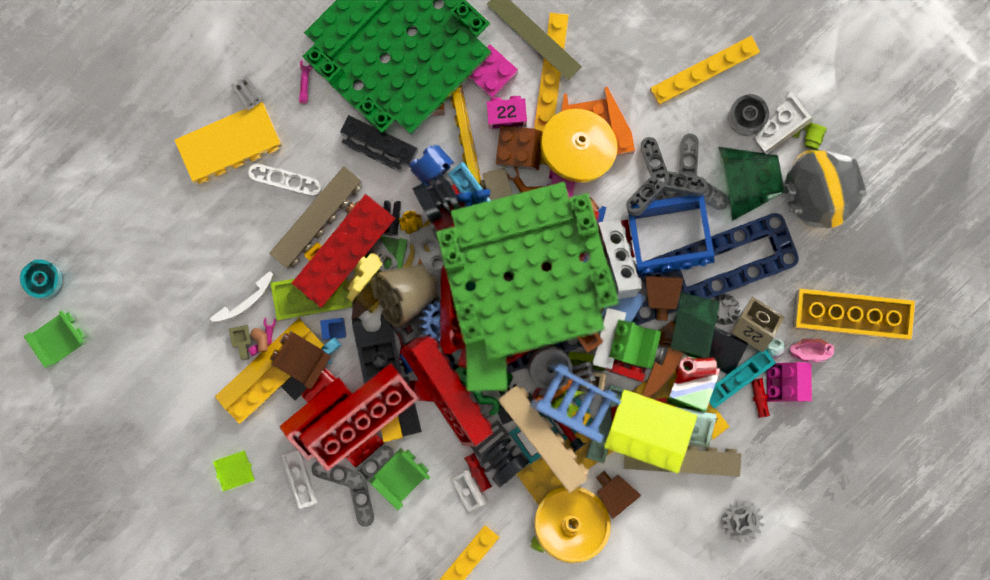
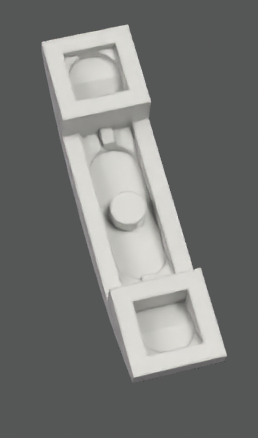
M270 271L259 279L256 285L260 289L230 312L224 307L212 316L210 320L214 323L223 322L247 312L265 295L271 285L270 283L273 281L274 274Z

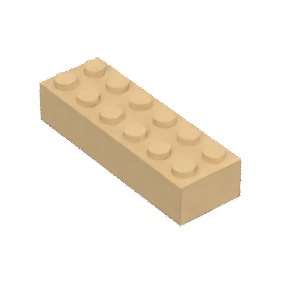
M516 385L499 398L498 401L568 492L571 493L589 479L586 476L589 472L583 464L578 465L574 459L577 456L570 448L566 450L562 445L565 441L559 433L554 434L550 428L553 425L546 417L542 419L538 414L539 411L530 407L531 403L527 399L529 394L523 387L518 388Z

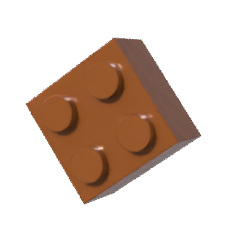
M500 126L495 164L505 168L539 170L542 131L534 128Z

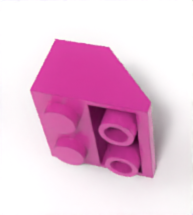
M775 363L767 369V402L812 401L811 363Z

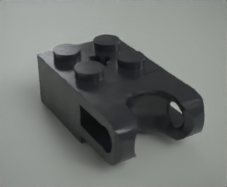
M382 314L380 316L381 326L375 332H369L364 329L360 318L352 319L364 384L389 364H392L402 376L393 328ZM377 357L385 361L382 362V365L374 363Z

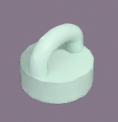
M773 339L766 350L775 359L784 353L785 344L780 339Z

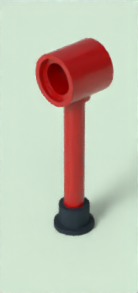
M540 387L536 388L532 398L535 400L541 391L547 392V390H543ZM556 421L570 440V445L574 449L573 453L586 445L579 437L575 436L571 428Z

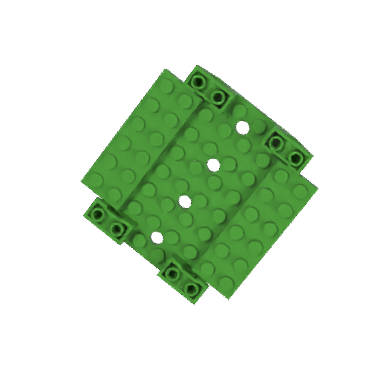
M565 182L453 210L451 213L455 227L436 232L465 344L484 339L490 360L604 331L605 328L600 309L619 304L610 269L607 266L599 238L598 226L589 194L585 193L569 198ZM582 253H587V254H589V256H590L589 261H587V262H582V261H580V260H579L580 254H582ZM550 263L552 269L549 272H544L541 269L542 264ZM508 272L514 275V279L510 282L503 279L504 274ZM469 282L476 284V289L472 292L465 289L466 284Z

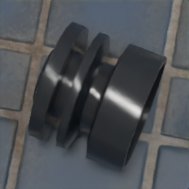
M441 173L437 175L441 182L436 185L432 177L430 178L432 188L428 189L424 183L412 188L431 224L442 219L440 209L444 208L449 215L451 214L448 207L451 203L455 210L460 209L458 197L454 189Z
M509 437L496 443L484 454L478 463L481 467L486 462L491 464L484 470L486 473L493 469L497 471L491 479L499 488L530 462L522 452L513 456L512 452L516 449V445H513L509 450L507 449L506 445L512 441Z

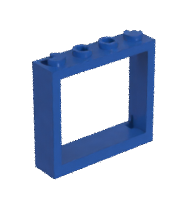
M686 195L656 200L639 216H631L629 214L638 275L648 274L650 276L656 272L668 273L674 269L687 270L693 266L700 265L705 267L706 264L715 263L704 195ZM633 204L631 205V206H632V209H633V208H637V209L639 208V207H638V204H637V205H633ZM700 209L707 251L642 261L635 219Z

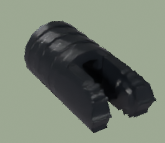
M385 200L383 208L391 213V203L389 200ZM401 201L394 202L392 215L396 219L383 235L398 236Z

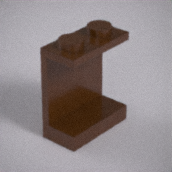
M292 331L289 334L285 333L280 340L281 347L279 350L275 349L269 358L272 360L270 364L311 389L331 358V355Z

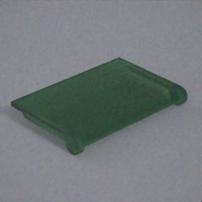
M682 293L670 349L709 358L720 302Z

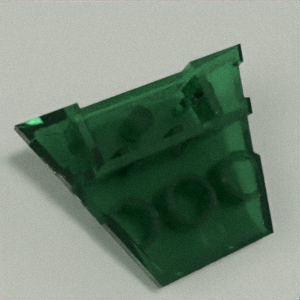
M718 146L732 221L784 193L778 155H766V153Z

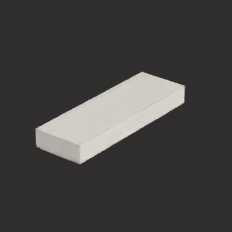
M607 308L603 322L605 330L601 331L600 334L603 343L597 346L593 365L612 369L614 359L610 358L609 354L618 319L625 320V312Z
M296 449L282 454L281 458L298 510L317 504L301 453Z

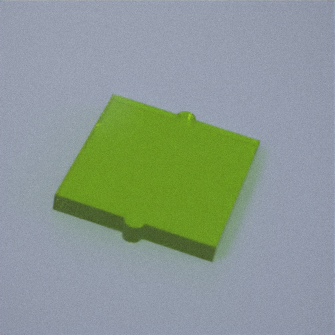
M245 450L213 461L217 472L216 478H219L223 491L255 480L251 469L252 464L249 463Z

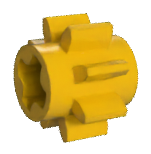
M406 211L402 215L403 218H399L401 231L405 230L407 234H412L418 231L419 227H423L421 214L417 215L415 211Z

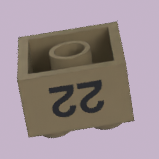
M752 296L740 313L731 333L746 341L755 349L764 352L774 339L785 317Z

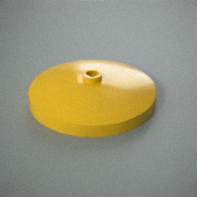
M568 109L557 113L547 122L541 135L540 148L546 164L557 175L573 182H590L602 177L611 168L617 154V141L612 128L599 115L583 109Z
M561 487L546 495L538 505L534 516V531L540 546L551 557L565 563H582L595 557L605 547L610 536L611 521L604 503L594 493L581 487H577L569 493L565 487Z

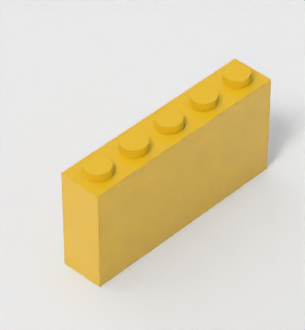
M260 102L250 110L243 109L174 140L192 182L198 183V185L209 181L208 178L211 176L219 177L226 174L227 169L232 167L237 169L244 166L243 162L251 160V162L262 158L261 155L266 152L272 154L279 150L278 147L282 146L263 102Z

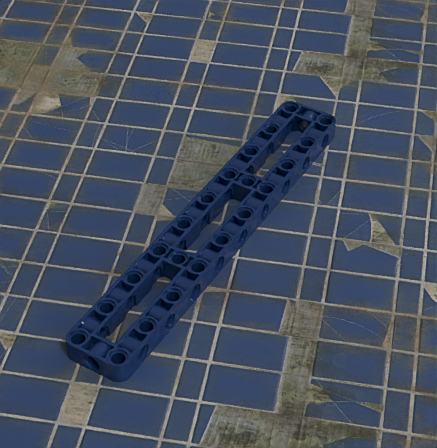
M772 213L711 236L714 256L765 237L769 238L774 254L753 261L691 286L686 285L681 269H674L668 273L656 272L650 276L648 274L638 275L636 264V273L641 279V283H645L646 276L667 278L675 276L683 278L680 294L685 296L686 301L682 305L678 304L676 310H668V314L791 269L798 263L799 256L784 217L779 213ZM774 218L779 221L778 228L770 226L771 219ZM741 232L744 237L743 241H736L734 233ZM702 239L649 260L697 253L700 245L706 246V241ZM785 254L792 256L793 262L791 264L784 262L783 257ZM750 267L757 270V276L754 278L748 275L747 271ZM713 281L721 283L720 291L712 289ZM647 301L641 305L640 309L644 307L648 309ZM639 309L632 322L639 326L655 320L656 309H649L650 316L648 318L641 317ZM568 340L550 344L558 346L565 353L583 347L579 341L576 345L569 344ZM531 352L517 359L515 363L506 365L507 373L527 368ZM445 353L452 370L460 367L454 363V358L451 354Z

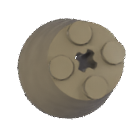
M423 264L381 271L373 276L371 280L374 299L379 300V304L383 309L382 315L394 327L407 324L426 308L428 304L438 298L435 286L437 284L436 276L433 273L430 274Z

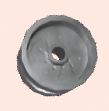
M556 345L539 347L528 358L527 368L529 375L534 383L543 390H548L556 374L554 370L547 371L548 366L564 365L569 368L568 372L571 374L573 369L569 357L563 349ZM563 376L557 390L565 386L570 379Z

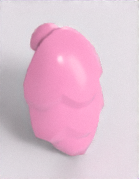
M802 339L800 342L791 345L790 352L802 361L823 362L832 357L834 346L822 339Z

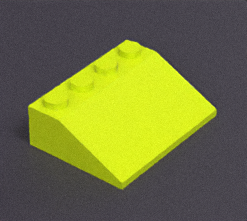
M624 389L620 399L622 402L617 407L604 448L679 473L697 415Z

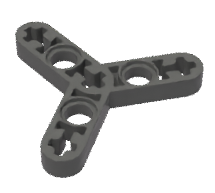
M686 134L681 140L679 173L697 176L699 141L694 134ZM689 137L692 138V141H695V144L691 146V151H695V154L690 152L684 153V150H688V144H685L684 141H687ZM686 156H691L694 159L693 166L688 167L684 164L683 160ZM678 179L674 184L677 187H682L685 185V181ZM707 182L709 194L704 196L705 203L716 210L725 209L729 203L728 196ZM701 183L696 186L697 190L702 186ZM651 189L647 191L645 197H651L650 193L653 191ZM665 190L663 191V194L667 197L665 199L673 198L681 194L676 192L674 194H668ZM713 191L716 192V194L714 195L716 198H720L721 196L724 198V205L720 204L719 206H717V201L713 198L711 199V201L708 200V198L712 195ZM659 196L657 200H662L663 196Z
M646 137L642 140L641 151L650 178L626 202L627 212L631 216L642 214L664 190L693 196H702L707 192V182L704 178L667 171L656 139ZM647 144H650L652 146L653 154L651 155L649 149L647 148ZM657 159L661 163L658 167H652L650 162ZM658 177H659V178H663V177H664V181H665V182L660 181V182L658 183V179H657V178H658ZM678 179L685 181V185L682 187H677L674 183ZM688 181H691L690 189H688ZM698 183H701L702 187L697 190L696 186ZM646 189H651L653 191V195L651 197H645L643 195V191ZM637 203H638V207H639V208H638V209H637V208H633V209H632V206H631V205H632V204H633V205H637Z
M387 445L379 447L356 470L335 465L330 471V478L326 477L328 473L321 472L320 475L317 474L318 471L315 470V467L320 465L319 461L313 463L311 467L312 474L315 477L350 488L356 519L363 527H368L374 522V512L367 483L382 467L373 457L376 455L379 458L382 455L380 451L388 449L390 457L388 459L385 457L381 460L384 465L394 455L393 449ZM371 461L377 466L376 471L373 473H369L366 470V464ZM336 469H341L344 472L342 480H336L333 477ZM347 472H351V477L360 475L362 483H358L357 486L351 480H348V484L344 483L347 478ZM358 494H364L367 497L365 504L360 505L356 502ZM369 505V509H366V514L370 515L371 519L365 524V521L360 520L363 512L362 510L358 512L357 508H364Z

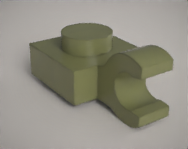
M249 326L229 328L232 348L238 347L241 360L249 359L246 346L252 344Z

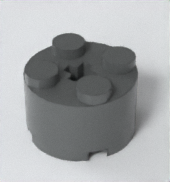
M755 94L739 97L729 111L730 125L735 131L743 135L758 133L769 119V108L766 102ZM751 111L753 117L749 119L744 113Z

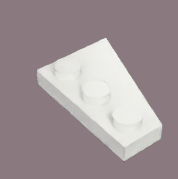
M791 91L783 105L777 108L773 118L767 121L766 125L755 137V140L766 155L813 121L812 117Z

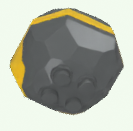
M807 150L799 154L787 172L785 183L782 184L784 194H788L790 202H787L790 213L796 214L804 224L811 227L833 228L841 225L861 204L862 196L866 195V188L856 159L827 150Z

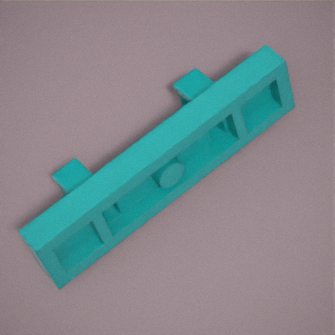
M768 351L757 352L715 384L709 401L713 409L776 363Z

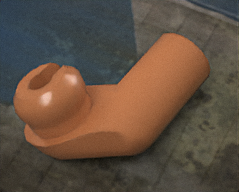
M254 328L250 332V336L258 343V352H267V334L260 328Z

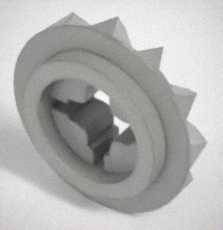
M727 294L715 297L709 307L712 319L721 325L733 323L740 313L739 302L733 296ZM720 302H722V304H724L725 306L732 305V307H730V309L728 310V315H726L725 313H717L722 309Z

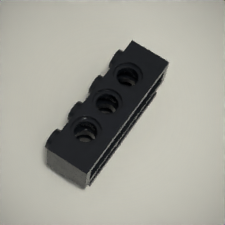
M350 115L347 116L340 131L342 136L347 137L346 140H342V145L400 173L403 170L401 165L409 167V164L414 160L418 152L417 147L385 132L381 133L375 127ZM353 138V139H355V140H357V141H359V142H361V143H364L365 146H363V145H361V144L358 145V144L354 143V141H352V140H350V139ZM368 146L382 152V154L371 151ZM387 154L399 160V163L388 159L385 155Z

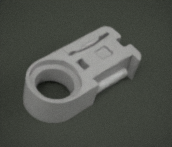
M378 239L368 251L369 255L374 253L380 258V262L383 263L380 267L381 271L397 269L398 262L396 258L387 250L382 243L383 240ZM390 259L391 266L385 269V262Z

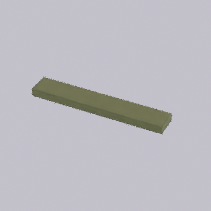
M490 0L487 3L499 17L568 81L581 69L582 66L511 0Z

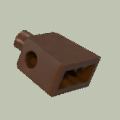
M645 277L648 309H656L657 321H668V310L677 309L683 278Z
M604 470L596 477L602 485L597 493L612 519L642 496L618 474L611 479Z

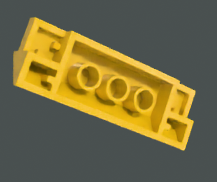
M300 318L268 346L267 352L259 354L215 396L223 408L239 424L264 404L292 377L277 367L271 366L272 360L269 359L275 349L279 350L281 347L280 340L285 333L289 334L292 331L320 349L324 346Z

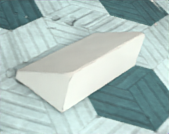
M470 469L451 478L468 513L489 502L484 491L481 492L475 478L471 476L472 472Z

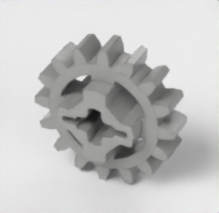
M736 501V507L730 504L731 510H724L727 517H722V520L726 521L722 528L728 529L725 534H732V540L738 537L739 543L742 542L743 538H745L747 543L750 540L749 537L756 539L755 533L761 534V530L758 529L759 526H764L760 522V519L764 517L758 516L760 509L754 510L755 504L753 503L747 506V501H744L743 505ZM738 509H745L741 514L734 513ZM752 513L755 517V525L751 521ZM744 517H746L745 521L747 522V525H742L740 527V522L738 521L739 518L743 519ZM730 518L734 520V530L731 528ZM749 529L751 531L748 534L740 535L743 530Z

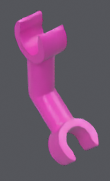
M301 60L299 103H307L308 77L312 67L310 64L303 66V60Z
M265 317L263 323L265 333L267 334V346L272 343L273 328L276 325V320L274 318L273 324L268 326ZM258 344L248 349L251 356L259 353Z

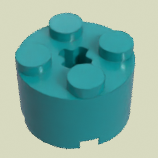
M33 260L20 273V284L24 291L32 297L49 299L56 296L61 289L63 278L60 269L55 264L46 260ZM38 278H45V280L42 282L38 281Z

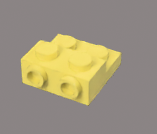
M374 253L370 254L367 259L363 257L353 271L356 272L352 277L354 280L347 289L350 291L346 296L349 300L353 301L382 266L383 263L380 262V258Z

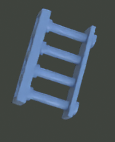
M558 364V366L550 365L549 368L556 371V374L544 398L540 399V401L533 399L530 407L601 443L604 436L598 433V428L611 402L620 405L622 401L616 398L617 394L609 390L604 392L569 373V368L561 364ZM563 376L572 380V383L560 407H557L555 410L550 407V401ZM579 385L589 390L576 416L570 418L566 416L568 413L566 410ZM596 393L602 396L604 400L592 424H589L587 427L582 424V419Z

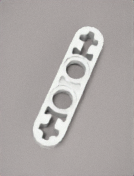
M254 164L249 168V177L256 182L308 196H317L321 192V184L314 178L261 164ZM260 168L262 173L270 170L267 174V181L264 180L265 176L258 175L255 178V174L252 173L253 170ZM275 172L281 175V180L278 183H273L270 179L271 175ZM293 177L298 178L300 181L299 186L296 188L289 186V180ZM303 179L306 180L305 184L312 185L315 182V186L318 187L317 190H313V193L307 187H304V191L300 190L303 186Z

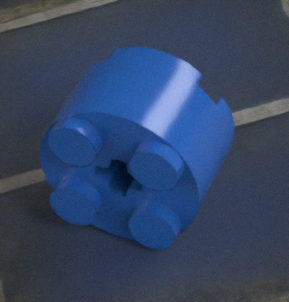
M430 145L422 152L424 154L423 157L420 159L416 158L409 164L410 171L427 187L431 186L429 183L430 178L433 177L437 181V175L439 173L444 175L451 168L450 165L454 164L453 160L439 145Z

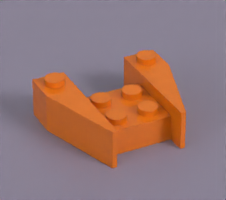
M608 87L604 88L605 99L569 105L567 93L564 94L561 111L583 109L599 115L609 124L615 134L617 141L616 156L634 154L635 148L632 131Z

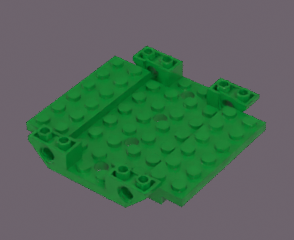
M336 0L304 32L315 44L302 57L381 133L396 121L412 135L492 54L476 38L490 25V22L466 0H441L444 2V6L440 9L434 8V3L438 0ZM411 27L417 28V33L414 36L407 34L408 29ZM384 54L390 55V60L387 63L380 61ZM358 81L364 83L361 90L354 89V84Z

